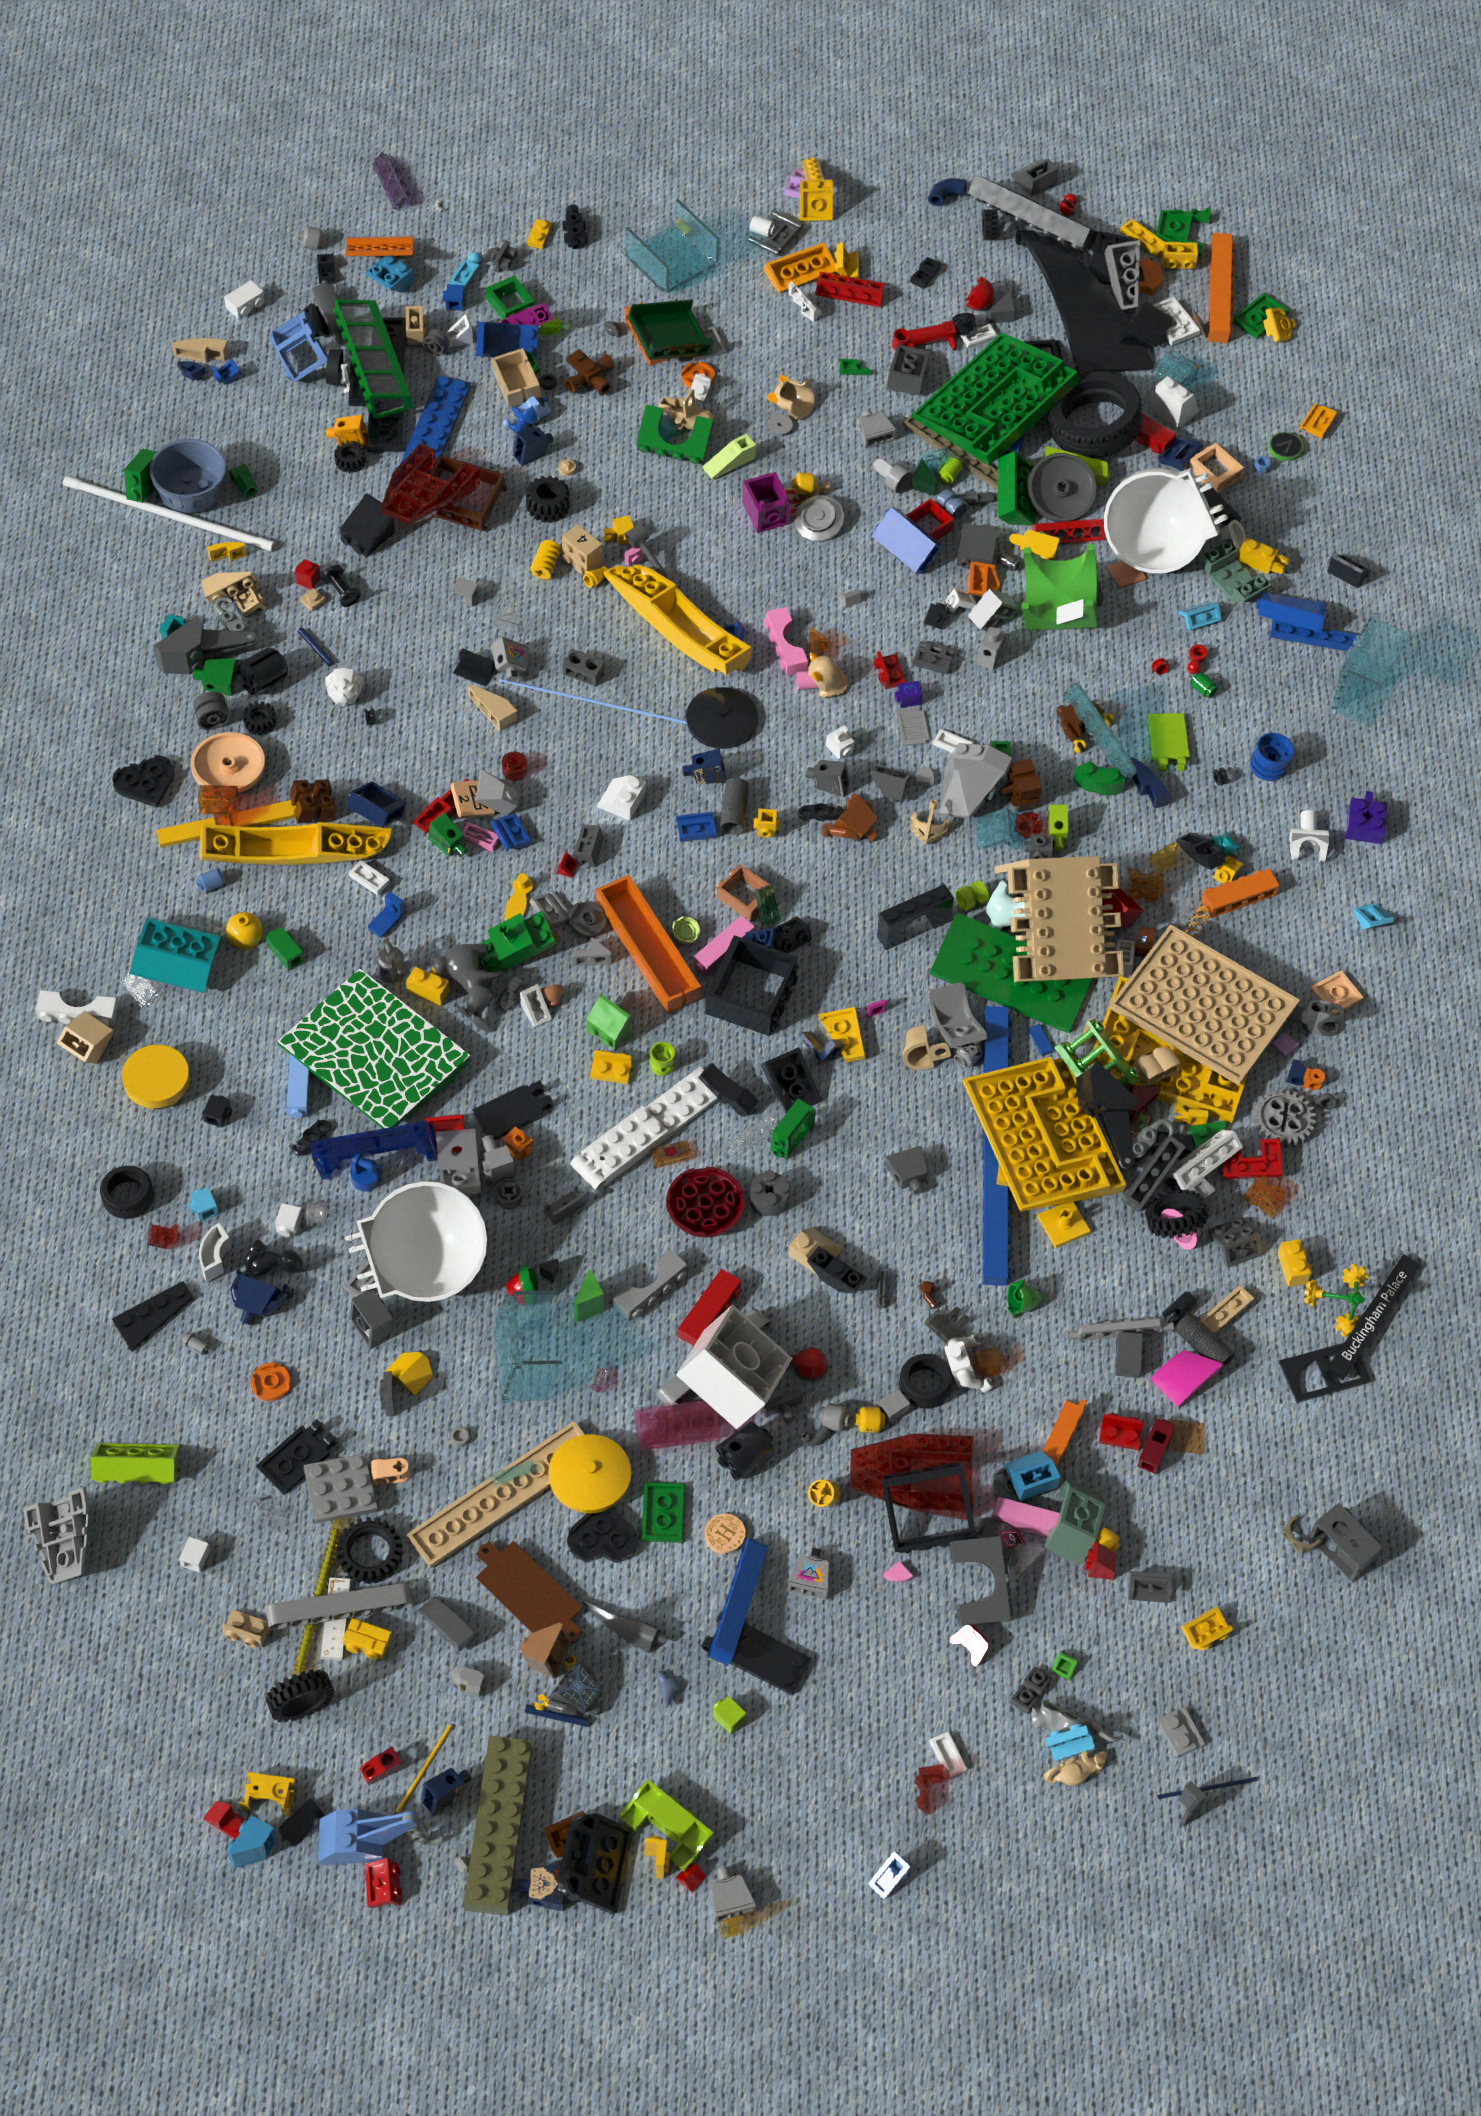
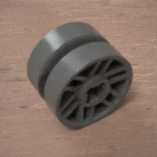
M207 692L199 695L194 700L193 709L198 726L201 729L212 730L221 728L230 721V713L223 694Z

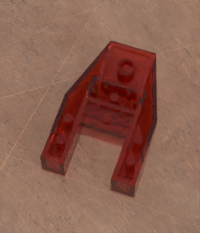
M419 443L392 473L380 513L409 525L425 520L470 495L480 484V468L464 462L446 482L427 474L435 464V449Z

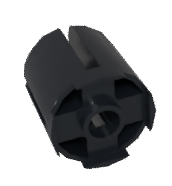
M272 647L265 648L236 665L235 668L237 676L240 674L245 683L242 686L251 696L260 694L284 680L288 675V666L285 658L278 650Z

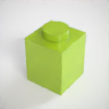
M729 1696L724 1700L720 1699L713 1706V1718L730 1734L746 1720V1712Z

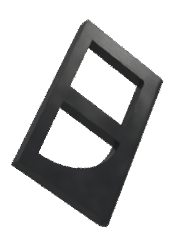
M1343 1343L1279 1360V1365L1296 1403L1371 1383V1378L1361 1356L1354 1364L1360 1378L1340 1384H1335L1331 1373L1327 1370L1328 1366L1324 1358L1335 1356ZM1316 1361L1327 1387L1302 1394L1300 1388L1301 1372L1308 1364Z

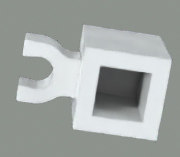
M845 725L828 734L826 739V746L839 760L843 757H849L854 751L855 741L848 735L849 729Z

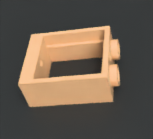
M1217 443L1207 446L1202 452L1196 454L1191 458L1189 468L1192 467L1196 476L1207 472L1209 477L1202 480V482L1205 484L1212 482L1213 488L1218 493L1241 479L1244 467ZM1212 456L1229 469L1218 478L1202 464Z

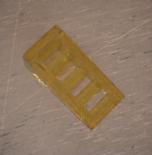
M743 1916L718 1922L721 1938L726 1939L742 1935L744 1927Z

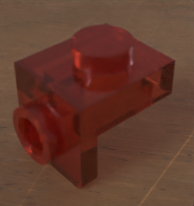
M174 1224L171 1228L150 1225L148 1232L149 1246L171 1249L179 1242L180 1232H178L177 1224Z

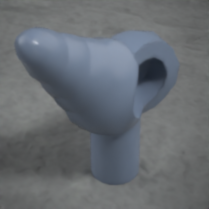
M661 1670L655 1676L662 1684L664 1707L667 1708L670 1706L674 1695L679 1692L680 1684L676 1679L668 1678Z

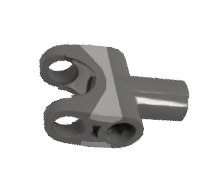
M1313 1000L1309 1003L1308 1007L1297 1006L1287 1021L1301 1023L1304 1031L1307 1033L1330 1037L1337 1034L1339 1024L1336 1021H1340L1343 1018L1344 1010L1335 1003ZM1333 1009L1338 1010L1340 1015L1335 1016L1330 1011ZM1333 1025L1335 1027V1030L1329 1031L1325 1028V1026Z

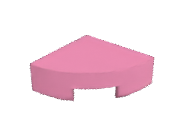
M900 1561L884 1572L883 1575L886 1579L896 1582H907L913 1579V1575Z

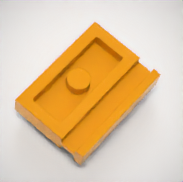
M1315 402L1301 423L1300 429H1305L1308 433L1322 439L1336 418L1337 412L1325 406L1320 407Z

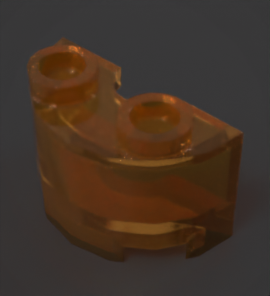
M1128 869V892L1132 899H1147L1149 902H1155L1164 893L1163 873L1150 872L1149 874H1142L1140 870Z
M1261 1176L1253 1182L1241 1198L1251 1205L1258 1206L1263 1213L1273 1219L1286 1204V1191L1281 1187H1276L1268 1178Z

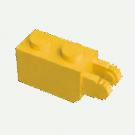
M1032 530L1026 531L1024 536L1016 533L1010 536L1011 543L1021 546L1020 550L1023 551L1024 547H1031V550L1036 555L1048 560H1055L1061 541L1060 538Z
M1247 537L1239 550L1237 558L1241 564L1269 574L1270 571L1282 574L1285 571L1284 566L1289 564L1288 558L1278 554L1279 550Z

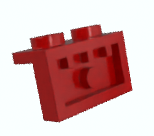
M877 652L876 659H874V667L879 670L878 678L880 684L883 683L884 688L889 689L897 687V684L906 683L897 654L882 657L881 652Z
M1115 1413L1104 1414L1099 1443L1139 1450L1144 1421L1136 1417H1121Z
M385 1858L365 1864L367 1906L373 1909L388 1904L401 1905L402 1889L399 1879L401 1870L397 1862Z

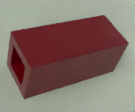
M1156 1418L1139 1457L1137 1467L1157 1474L1174 1434L1175 1425L1168 1420Z

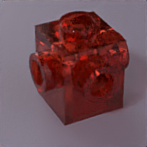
M1033 811L1021 813L1015 821L1014 831L1018 832L1021 837L1029 839L1031 834H1040L1043 828L1041 825L1043 820L1038 818L1039 815Z

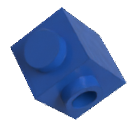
M447 284V290L443 291V301H445L446 310L463 311L464 285Z

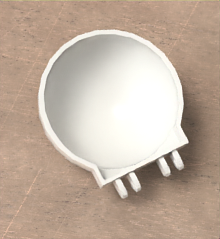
M1192 467L1182 472L1167 468H1149L1125 478L1114 489L1104 513L1105 534L1115 554L1126 564L1148 573H1167L1178 570L1190 563L1198 555L1206 540L1220 533L1217 524L1228 519L1226 514L1214 518L1213 514L1221 511L1223 505L1210 508L1203 494L1204 491L1214 486L1213 483H1207L1203 486H1200L1198 483L1207 479L1209 474L1206 472L1195 476Z
M432 1181L409 1183L394 1190L381 1201L372 1216L356 1221L360 1232L345 1237L346 1241H352L358 1237L362 1238L363 1244L352 1246L349 1248V1252L352 1253L365 1249L372 1271L357 1275L358 1280L372 1275L375 1279V1283L363 1285L361 1287L362 1292L377 1287L380 1298L397 1294L411 1300L426 1302L446 1299L459 1293L470 1284L481 1269L487 1248L485 1223L474 1203L455 1187Z

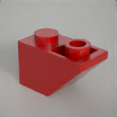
M1094 1542L1092 1549H1088V1555L1085 1560V1570H1088V1577L1113 1580L1116 1568V1553L1100 1543Z

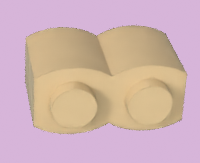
M1165 1046L1163 1048H1156L1152 1054L1140 1056L1136 1060L1134 1069L1146 1086H1150L1176 1073L1180 1069L1181 1063L1169 1046Z

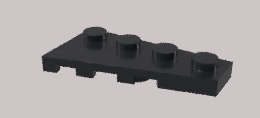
M184 1281L117 1315L112 1318V1322L132 1352L143 1340L145 1341L150 1337V1334L158 1327L160 1328L165 1324V1321L172 1315H175L193 1299V1296Z

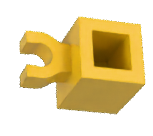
M629 515L612 519V528L603 529L605 543L616 538L619 545L629 544L625 533L634 527Z

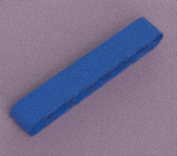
M751 1537L747 1538L742 1548L708 1654L709 1658L727 1666L734 1656L768 1545Z

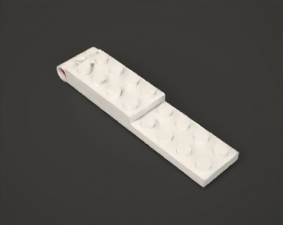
M698 1067L648 1106L638 1108L582 1150L581 1154L573 1158L570 1165L595 1191H600L719 1100L698 1078L704 1070Z

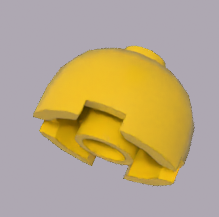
M239 912L233 915L227 923V940L232 946L234 945L242 950L251 949L257 946L264 936L263 924L256 915L249 912Z

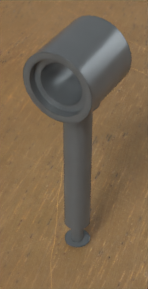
M638 524L627 531L625 537L633 548L640 546L657 573L667 578V573L645 542L649 539L645 528Z

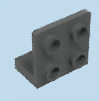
M1237 1218L1231 1222L1208 1229L1209 1235L1222 1247L1223 1261L1227 1267L1263 1255L1260 1234L1244 1218Z

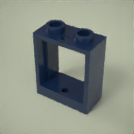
M371 781L350 792L347 807L384 828L403 817L407 801Z

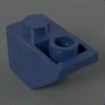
M776 929L749 931L745 933L744 939L773 948Z

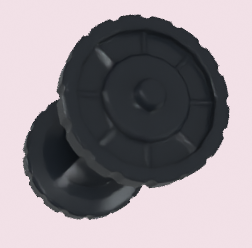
M340 565L330 566L322 574V581L326 585L332 584L341 595L339 603L342 607H349L357 603L361 597L360 590L356 587L350 588L342 577L344 570Z

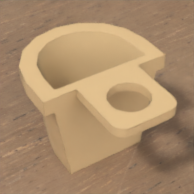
M925 1025L917 1026L907 1031L902 1058L905 1065L910 1069L926 1070L935 1068L933 1061L951 1056L949 1045L946 1042L930 1046ZM940 1048L946 1050L943 1054L935 1053V1051Z

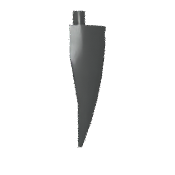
M323 280L321 282L322 285L313 287L312 291L326 326L338 345H340L341 339L336 323L337 318L333 312L335 307L334 300L337 299L334 284H329L327 280Z
M582 1601L592 1614L609 1629L647 1653L651 1652L656 1641L666 1644L668 1636L661 1634L662 1630L645 1622L613 1614L587 1601Z

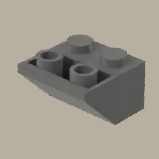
M1049 159L1037 160L1012 173L1011 177L1032 196L1057 182L1059 168Z

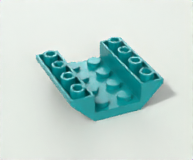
M149 916L145 920L136 945L130 975L205 993L210 969L216 951H219L223 935Z

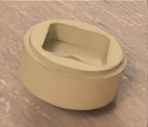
M566 459L559 463V473L561 475L572 476L576 472L574 461Z

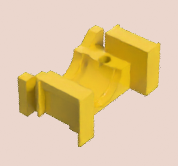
M247 1772V1779L250 1784H244L246 1794L244 1802H240L241 1809L250 1811L252 1800L270 1799L282 1805L281 1811L283 1816H291L290 1812L295 1793L289 1789H295V1779Z

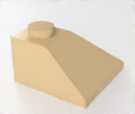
M810 1227L802 1230L790 1243L788 1255L815 1273L807 1260L818 1246L835 1257L844 1248L815 1228Z

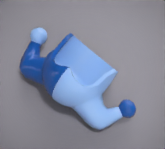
M531 396L519 407H512V411L518 419L517 423L512 424L508 419H505L503 425L509 427L515 433L525 430L528 425L537 423L541 417L548 416L551 413V408L548 404L549 399L543 397L542 403L544 405L541 406L536 398Z

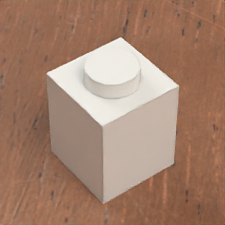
M282 1203L275 1222L276 1232L284 1237L296 1236L302 1219L301 1207Z
M189 1537L179 1558L181 1566L200 1573L210 1553L209 1543L200 1537Z

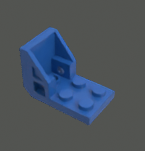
M478 322L476 356L496 357L523 348L525 351L533 353L537 360L539 326Z

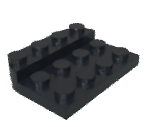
M596 1813L574 1818L568 1829L558 1883L559 1892L571 1901L579 1900L607 1913L616 1914L634 1829Z

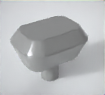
M457 1857L455 1865L462 1873H467L469 1870L470 1858L466 1860L464 1857Z

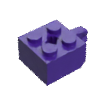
M1366 791L1364 799L1351 797L1347 811L1345 839L1382 844L1386 829L1388 803L1373 801V792Z

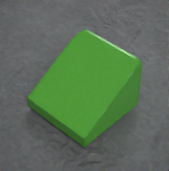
M1060 1651L1051 1672L1070 1681L1080 1660Z

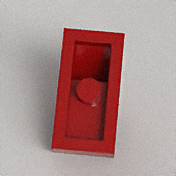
M218 1801L213 1804L203 1820L235 1840L240 1834L239 1829L242 1823L246 1820L235 1813L231 1805Z

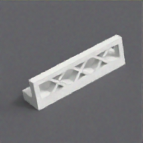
M1221 1130L1172 1166L1166 1176L1175 1178L1181 1190H1187L1191 1184L1218 1167L1242 1149L1243 1146L1235 1131Z

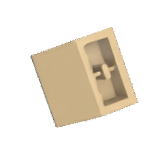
M83 1011L65 1026L56 1043L82 1061L97 1064L115 1030L87 1011Z

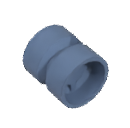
M950 488L942 491L935 501L941 508L953 516L954 521L962 517L968 508L967 502L961 497L958 498V495Z

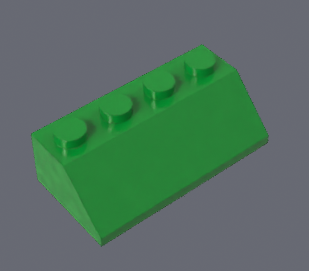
M1016 451L998 458L997 514L1007 524L1032 526V524H1035V509L1028 497L1027 481L1034 465Z

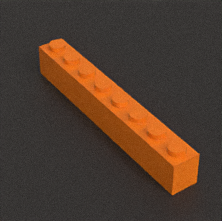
M1212 233L1210 243L1208 342L1228 343L1229 337H1232L1233 327H1230L1233 323V315H1230V312H1233L1234 305L1231 302L1234 296V290H1231L1234 285V278H1231L1234 275V265L1232 263H1234L1235 253H1232L1235 248L1232 234Z

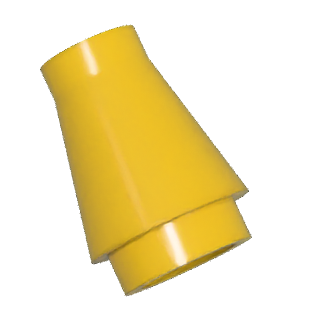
M603 566L587 571L583 576L585 585L589 588L596 587L606 578L603 572L608 568Z

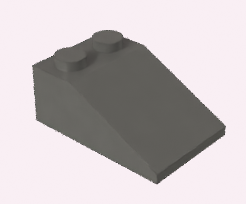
M897 344L886 389L920 396L930 351Z

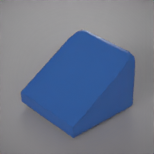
M741 623L724 626L725 631L743 641L745 629Z

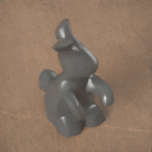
M456 945L449 950L446 957L437 958L433 963V968L435 972L442 973L446 971L468 993L466 998L467 1007L462 1009L456 1005L458 1011L469 1018L473 1015V1021L477 1028L491 1032L492 1029L482 1018V1012L493 998L492 991L489 989L492 986V979L499 978L503 971L499 970L498 972L491 973L479 969L482 959L486 957L488 945Z

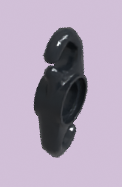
M819 803L802 806L798 811V815L804 820L806 816L803 815V811L810 812V815L807 816L808 819L829 821L837 820L844 810L842 807L837 806L836 809L840 813L833 814L834 806L828 807L826 804ZM824 810L826 814L820 816L816 811Z
M327 1120L315 1122L303 1132V1137L296 1142L297 1145H303L304 1150L298 1151L297 1146L294 1144L292 1145V1152L297 1156L308 1154L320 1143L321 1138L327 1134L326 1131H320L319 1126L326 1125L327 1131H331V1124ZM314 1134L317 1136V1139L315 1141H308L306 1137Z

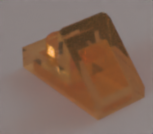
M809 628L810 653L813 652L818 656H822V652H831V640L814 628Z

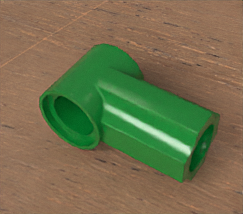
M246 464L228 470L231 480H234V484L238 485L244 497H251L258 492V487L251 478Z

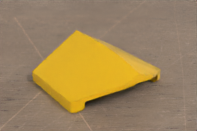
M421 1352L402 1353L385 1371H392V1379L414 1396L433 1378L429 1359Z

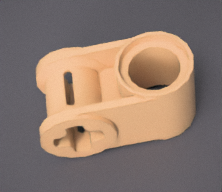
M403 1458L376 1459L371 1461V1483L377 1486L380 1485L379 1483L386 1485L406 1482L410 1477L408 1462Z

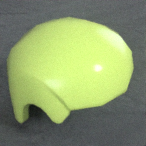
M682 916L673 922L672 935L678 943L689 945L699 938L700 926L692 917Z

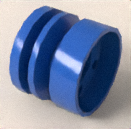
M1271 732L1262 735L1250 758L1252 772L1258 778L1265 781H1276L1282 778L1294 754L1292 742L1280 733Z

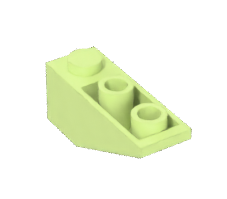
M745 434L731 441L703 466V469L713 480L754 460L756 444Z

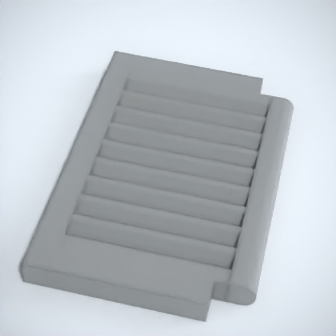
M919 708L896 710L903 746L926 744V741H931L924 710L919 711Z

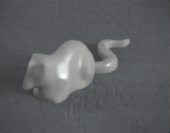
M1044 1700L1041 1709H1032L1031 1720L1036 1728L1044 1727L1051 1732L1062 1730L1063 1733L1069 1731L1071 1726L1082 1723L1083 1726L1086 1725L1096 1730L1107 1741L1124 1742L1125 1740L1121 1737L1107 1734L1097 1722L1088 1718H1080L1075 1713L1058 1707L1049 1701Z

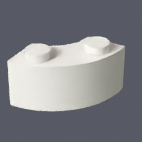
M220 1223L214 1225L206 1233L200 1244L199 1260L206 1282L224 1273L222 1259L225 1253L231 1249L229 1236Z

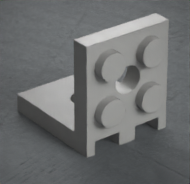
M475 1129L436 1132L440 1182L455 1187L463 1194L474 1195L481 1193ZM460 1146L462 1151L456 1153L452 1151V1148Z

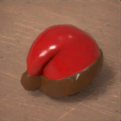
M809 1347L799 1351L797 1355H789L793 1358L789 1365H793L796 1374L804 1380L816 1381L822 1378L828 1370L827 1358L818 1348Z

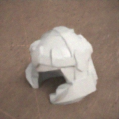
M334 669L331 674L325 677L328 695L335 704L342 706L353 704L362 691L364 679L354 669Z

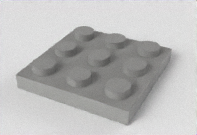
M365 1453L304 1465V1473L316 1524L377 1512Z

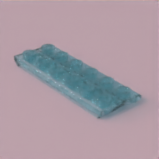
M1073 683L1064 692L1068 704H1072L1078 719L1083 720L1086 725V731L1093 735L1096 740V746L1103 750L1107 762L1116 767L1125 779V782H1127L1136 774L1135 765L1081 685Z

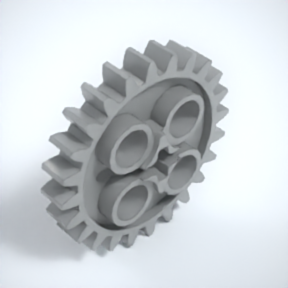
M1279 1089L1278 1094H1276L1272 1090L1270 1095L1265 1093L1264 1098H1259L1258 1103L1255 1104L1252 1122L1256 1123L1255 1130L1260 1129L1259 1136L1265 1134V1139L1280 1138V1145L1282 1146V1143H1285L1287 1148H1289L1290 1143L1297 1146L1298 1141L1304 1143L1305 1138L1309 1139L1316 1123L1314 1120L1316 1114L1312 1113L1314 1108L1308 1107L1309 1101H1302L1303 1095L1299 1098L1296 1097L1297 1092L1290 1095L1288 1089L1286 1094ZM1286 1104V1105H1287V1112H1286V1116H1285V1121H1286V1122H1285V1125H1284V1132H1281V1125H1282V1121H1283L1284 1105Z

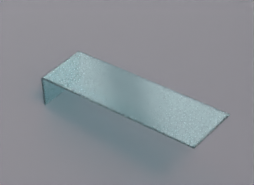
M533 1460L495 1472L492 1474L491 1479L496 1488L499 1483L535 1472L537 1469Z

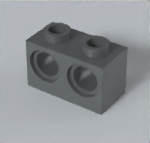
M571 649L563 663V675L595 687L604 673L603 660Z

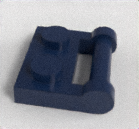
M1177 436L1158 457L1159 463L1176 467L1179 471H1184L1191 458L1202 451L1203 445L1200 442ZM1189 449H1191V450L1186 454V456H1185L1182 460H1180L1181 457H1182Z

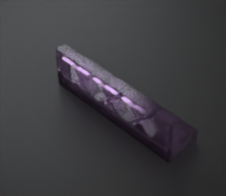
M381 152L372 165L393 208L400 210L404 203L416 205L418 202L397 159Z

